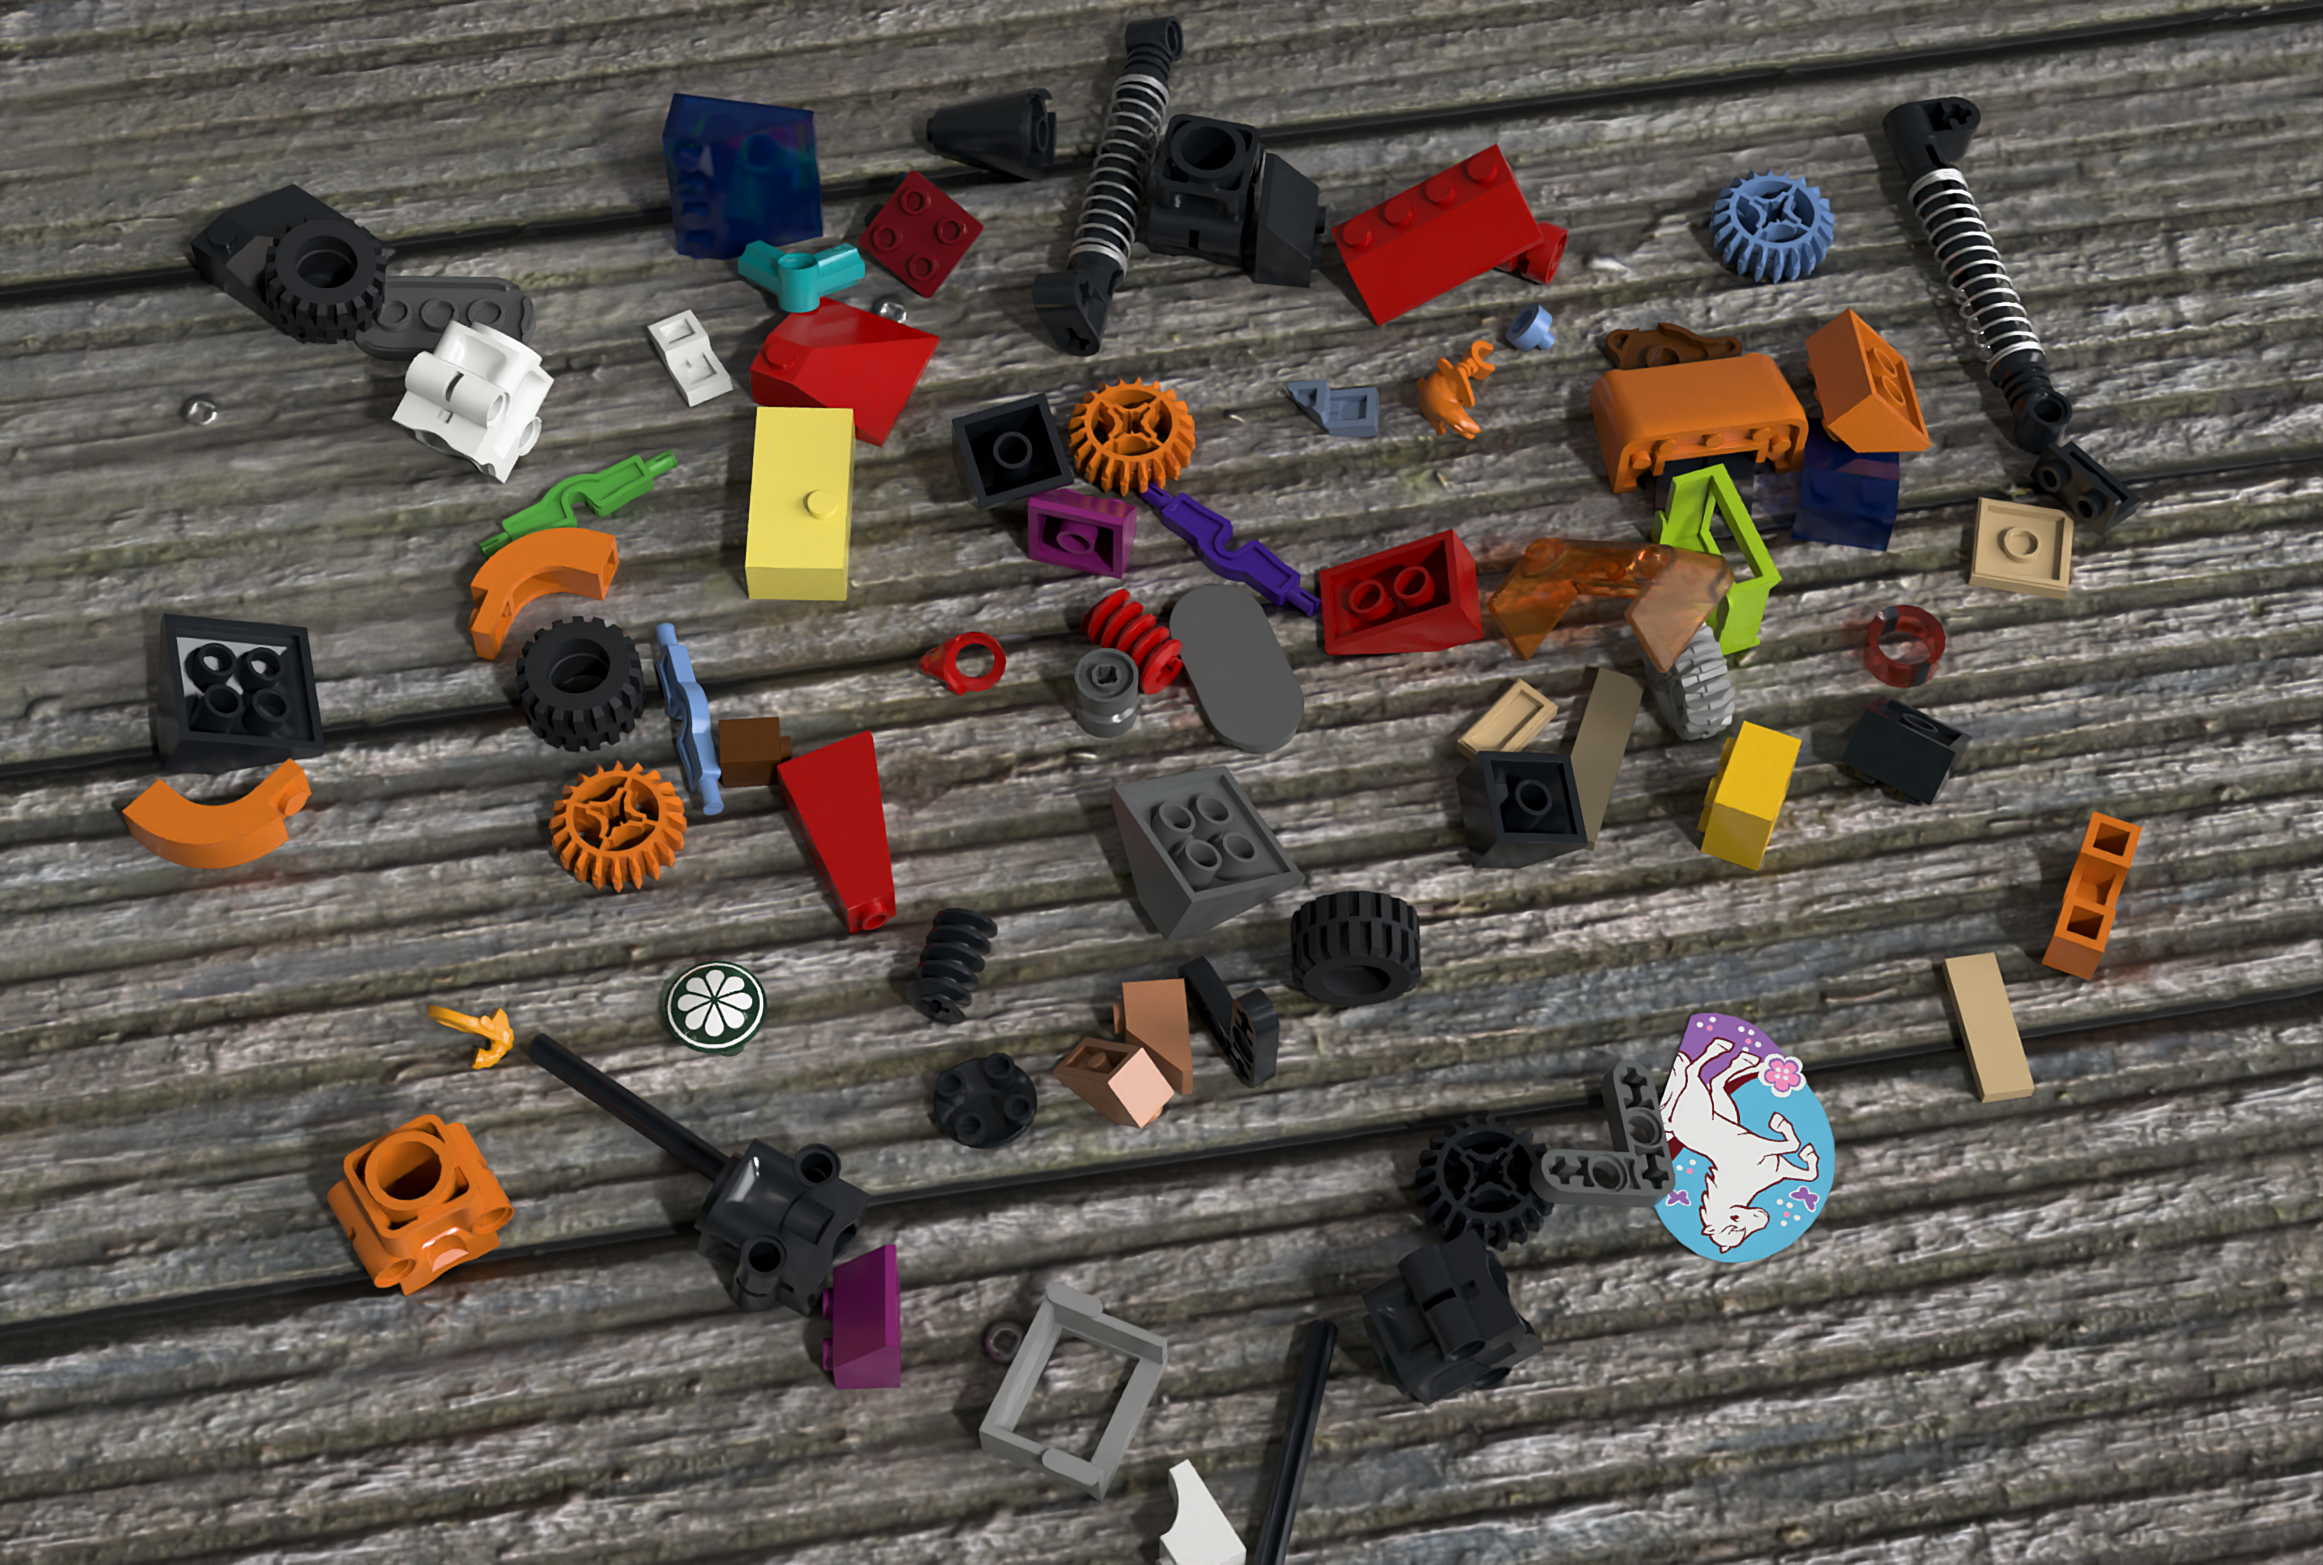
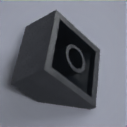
M1266 153L1257 230L1254 283L1310 288L1311 270H1321L1323 243L1314 242L1315 233L1324 234L1327 206H1318L1319 186L1275 153Z
M1883 694L1865 708L1840 761L1851 766L1850 773L1865 782L1876 784L1879 780L1895 788L1894 794L1909 804L1922 806L1924 802L1931 806L1940 797L1973 737Z
M1479 751L1456 777L1473 868L1520 869L1583 849L1588 845L1570 754Z

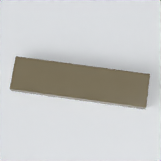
M1601 667L1599 668L1570 756L1588 845L1584 849L1591 851L1594 850L1647 683L1646 680Z

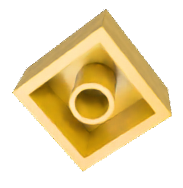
M1747 721L1743 722L1737 739L1728 736L1719 760L1718 772L1716 777L1713 776L1703 803L1704 809L1697 827L1698 831L1705 833L1700 852L1758 871L1787 793L1802 740Z

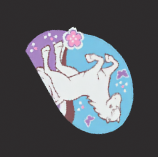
M1718 1013L1691 1015L1659 1106L1675 1173V1186L1673 1191L1654 1208L1666 1228L1683 1245L1696 1254L1725 1263L1752 1262L1766 1258L1788 1247L1815 1221L1832 1187L1835 1171V1146L1830 1124L1822 1104L1806 1083L1804 1075L1800 1073L1803 1067L1802 1062L1796 1057H1785L1778 1046L1753 1024L1734 1016Z

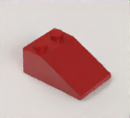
M1453 529L1319 571L1325 650L1329 655L1439 652L1483 638L1475 559Z

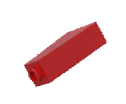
M870 730L776 765L780 792L849 933L852 934L862 929L873 930L879 928L889 918L897 916L874 741Z

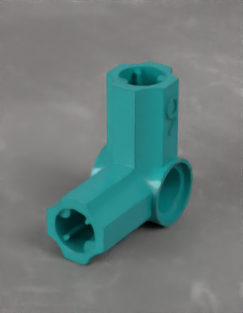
M758 240L747 244L743 255L738 258V272L747 277L748 281L778 295V306L782 310L803 313L818 308L820 297L856 285L859 279L865 277V262L859 256L857 248L848 243L812 255L801 252L787 254Z

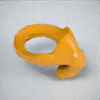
M429 1005L427 1016L429 1019L452 1029L490 1040V1049L478 1048L471 1062L472 1069L490 1068L494 1064L499 1063L500 1058L513 1047L515 1039L513 1029L509 1025L507 1014L500 1006L488 1017L482 1015L480 1018L435 1005Z

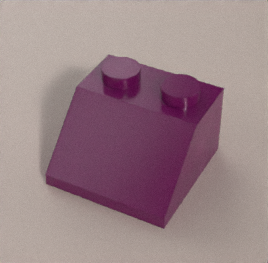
M1068 488L1055 489L1031 496L1028 503L1029 559L1122 580L1136 536L1137 506L1126 504L1114 498L1101 499L1079 494L1075 490Z
M896 1244L883 1245L833 1268V1287L823 1288L824 1320H833V1338H823L824 1371L833 1370L836 1389L901 1388L900 1280Z

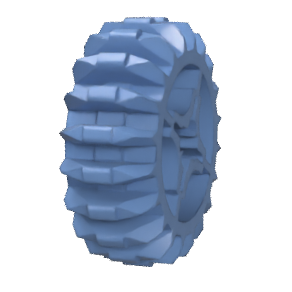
M1768 167L1763 176L1760 177L1752 170L1745 176V180L1734 177L1729 187L1722 188L1715 205L1712 206L1710 215L1712 220L1709 233L1710 238L1714 239L1715 253L1723 254L1724 266L1737 264L1739 276L1748 271L1754 273L1756 283L1763 276H1769L1773 283L1776 284L1781 279V276H1785L1794 282L1796 277L1799 276V272L1809 275L1815 265H1821L1826 257L1828 247H1831L1834 234L1832 231L1835 221L1833 219L1834 214L1829 212V199L1820 198L1819 186L1806 188L1805 176L1796 181L1790 179L1787 170L1781 176H1774Z

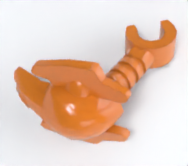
M1483 340L1474 342L1463 353L1461 361L1454 366L1444 357L1438 359L1437 366L1440 371L1433 372L1427 381L1423 377L1417 380L1416 383L1421 397L1420 407L1439 435L1446 433L1444 422L1455 432L1469 440L1475 438V434L1481 432L1480 427L1466 414L1463 406L1465 404L1469 409L1475 405L1468 378L1471 376L1474 379L1485 380L1495 370V365L1483 361L1493 351V345Z

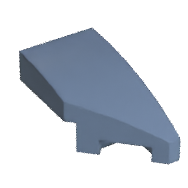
M1327 379L1287 382V390L1290 397L1330 436H1378L1380 396L1377 387L1330 390Z

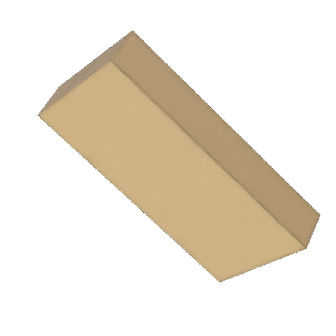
M1519 678L1457 740L1456 750L1469 760H1472L1479 751L1520 752L1556 716L1558 706Z

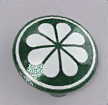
M708 961L690 967L674 980L664 1001L665 1021L672 1038L694 1051L707 1054H721L726 1057L736 1056L744 1050L746 1043L752 1040L761 1029L767 1014V997L759 979L745 967L727 961Z

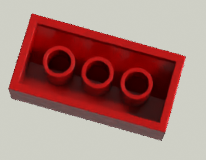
M1497 143L1330 229L1345 265L1378 326L1545 242L1516 176Z

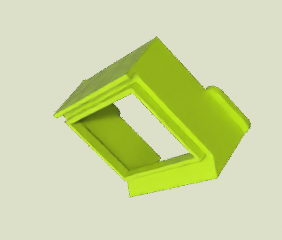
M1721 463L1673 477L1665 513L1663 510H1658L1654 515L1651 529V538L1654 546L1661 548L1690 608L1705 619L1706 626L1713 629L1716 642L1721 643L1720 650L1723 656L1760 645L1756 633L1759 632L1770 589L1780 582L1782 578L1724 464ZM1715 502H1717L1755 579L1738 584L1735 583L1709 531Z

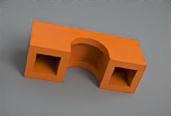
M2093 811L2080 841L2041 964L2091 981L2104 952L2117 911L2114 908L2130 869L2143 827Z

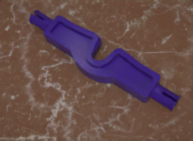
M1154 482L1149 483V487L1147 486V491L1142 493L1141 499L1162 512V525L1195 547L1200 560L1208 569L1225 579L1246 583L1277 606H1282L1288 601L1303 611L1308 617H1311L1313 612L1318 610L1321 600L1300 586L1301 575L1277 558L1261 542L1251 540L1236 551L1225 550L1224 546L1233 536V526L1228 519L1202 506L1183 492L1174 498L1156 486Z

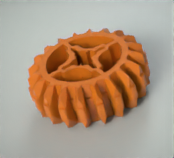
M1119 376L1114 387H1110L1101 381L1098 387V394L1086 391L1083 403L1075 404L1072 418L1067 427L1068 437H1070L1068 439V451L1071 457H1074V465L1077 468V472L1086 471V478L1089 484L1101 480V487L1105 493L1114 486L1119 487L1123 497L1126 496L1129 489H1138L1142 495V493L1147 491V486L1151 482H1154L1161 489L1165 486L1166 479L1177 482L1180 476V469H1187L1191 461L1192 451L1195 449V436L1193 435L1195 423L1192 416L1188 415L1186 401H1177L1174 389L1161 392L1158 380L1150 386L1143 385L1140 376L1136 378L1134 384H1125ZM1159 428L1168 436L1164 443L1157 440L1155 431ZM1100 429L1106 433L1107 442L1103 445L1095 438L1096 433Z
M617 760L613 770L605 772L604 768L597 763L594 769V776L589 778L579 772L576 778L578 787L564 785L562 791L563 800L554 801L552 808L554 817L550 818L551 821L549 822L550 833L553 836L551 840L553 850L557 853V856H560L561 865L566 869V872L574 870L575 878L580 883L592 878L593 886L600 891L607 882H613L614 889L620 893L624 886L623 882L632 881L633 885L640 890L643 884V876L648 875L658 881L661 875L659 865L673 868L675 862L674 852H682L684 847L683 835L687 831L686 817L683 816L685 813L683 801L679 796H676L675 787L670 781L662 783L661 775L658 774L656 769L644 775L643 767L637 762L630 771H624L623 764ZM639 804L649 809L656 815L658 821L647 819L646 814L636 811V805ZM579 832L590 833L591 838L600 841V849L586 843L579 836Z

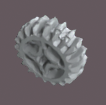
M1683 607L1660 612L1657 614L1658 616L1648 619L1647 623L1642 627V635L1640 636V645L1643 649L1641 650L1640 657L1644 662L1643 672L1647 676L1648 688L1651 690L1654 701L1658 705L1662 716L1668 721L1669 729H1675L1677 735L1682 740L1688 739L1692 741L1698 738L1702 740L1714 736L1716 732L1726 729V726L1731 724L1732 714L1735 709L1732 701L1735 693L1730 683L1732 676L1727 670V659L1723 657L1720 650L1721 643L1716 642L1713 629L1706 626L1705 619L1692 608L1685 609Z

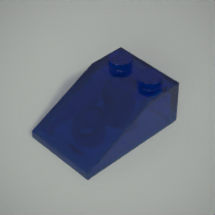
M1806 417L1809 431L1798 469L1791 538L1886 552L1896 521L1900 483L1899 452L1856 453L1843 440L1840 442L1834 441L1825 431L1821 422L1822 419Z

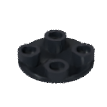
M998 1052L988 1057L964 1061L952 1069L942 1072L936 1080V1090L933 1098V1110L936 1121L948 1137L961 1145L976 1149H993L1005 1146L1022 1136L1035 1118L1037 1093L1034 1084L1029 1076L1016 1066L1014 1060L1005 1053Z

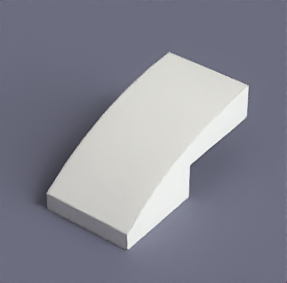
M690 309L647 326L650 337L663 363L689 407L733 390L729 374L711 350L708 334Z

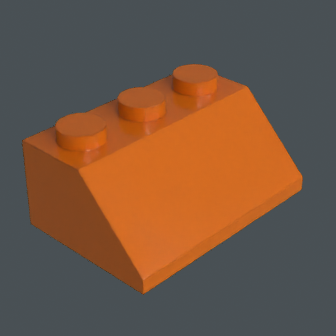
M1847 308L1805 340L1810 359L1807 362V367L1814 377L1817 389L1814 390V395L1822 406L1824 414L1821 422L1827 434L1834 441L1840 442L1843 440L1856 453L1925 451L1931 446L1907 360L1850 308Z

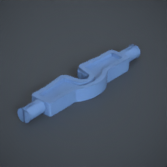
M663 623L656 626L653 632L661 654L657 661V670L663 688L667 713L669 717L683 720L676 739V746L686 771L691 792H699L703 812L706 815H715L723 810L724 804L717 785L721 769L711 737V721L707 699L703 689L695 680L686 645H678L674 626L671 623Z

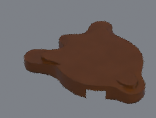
M1659 322L1657 329L1646 330L1639 333V328L1613 330L1606 337L1604 351L1613 362L1615 369L1626 371L1741 357L1742 344L1735 337L1707 338L1697 335L1687 328L1672 323Z

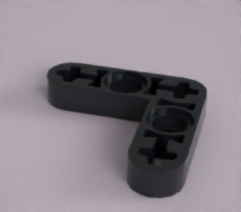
M1199 956L1179 966L1177 969L1179 979L1184 978L1187 997L1244 1084L1248 1088L1253 1089L1274 1078L1276 1075L1280 1025L1275 1009L1266 994L1260 988H1255L1233 999L1212 965L1204 956Z

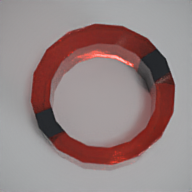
M1904 604L1891 606L1876 614L1870 623L1864 641L1862 656L1867 669L1879 681L1898 688L1917 687L1932 679L1938 670L1945 651L1946 636L1942 625L1931 613L1916 606ZM1889 632H1908L1919 637L1925 643L1930 657L1917 664L1897 663L1889 659L1880 650L1877 640Z

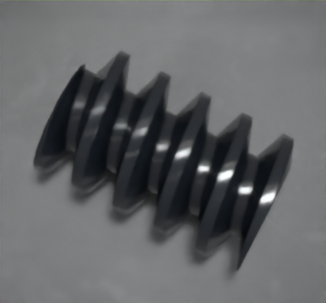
M947 908L939 911L934 916L933 928L927 934L926 946L919 955L920 963L914 968L913 981L906 989V998L912 1007L927 1018L942 1023H958L966 1018L959 1008H967L972 1003V995L968 991L976 989L979 984V979L974 973H980L984 970L985 960L981 956H986L991 952L992 945L988 939L994 938L998 933V926L993 920L981 913L962 908Z

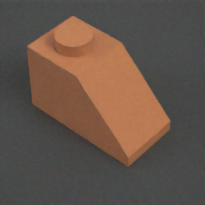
M1184 978L1122 983V1002L1112 1003L1114 1033H1124L1125 1044L1142 1047L1173 1089L1181 1095L1192 1094L1193 1064Z
M1085 1037L1052 1071L1058 1081L1112 1123L1140 1129L1156 1120L1163 1110L1162 1106L1175 1094L1144 1049L1134 1045Z

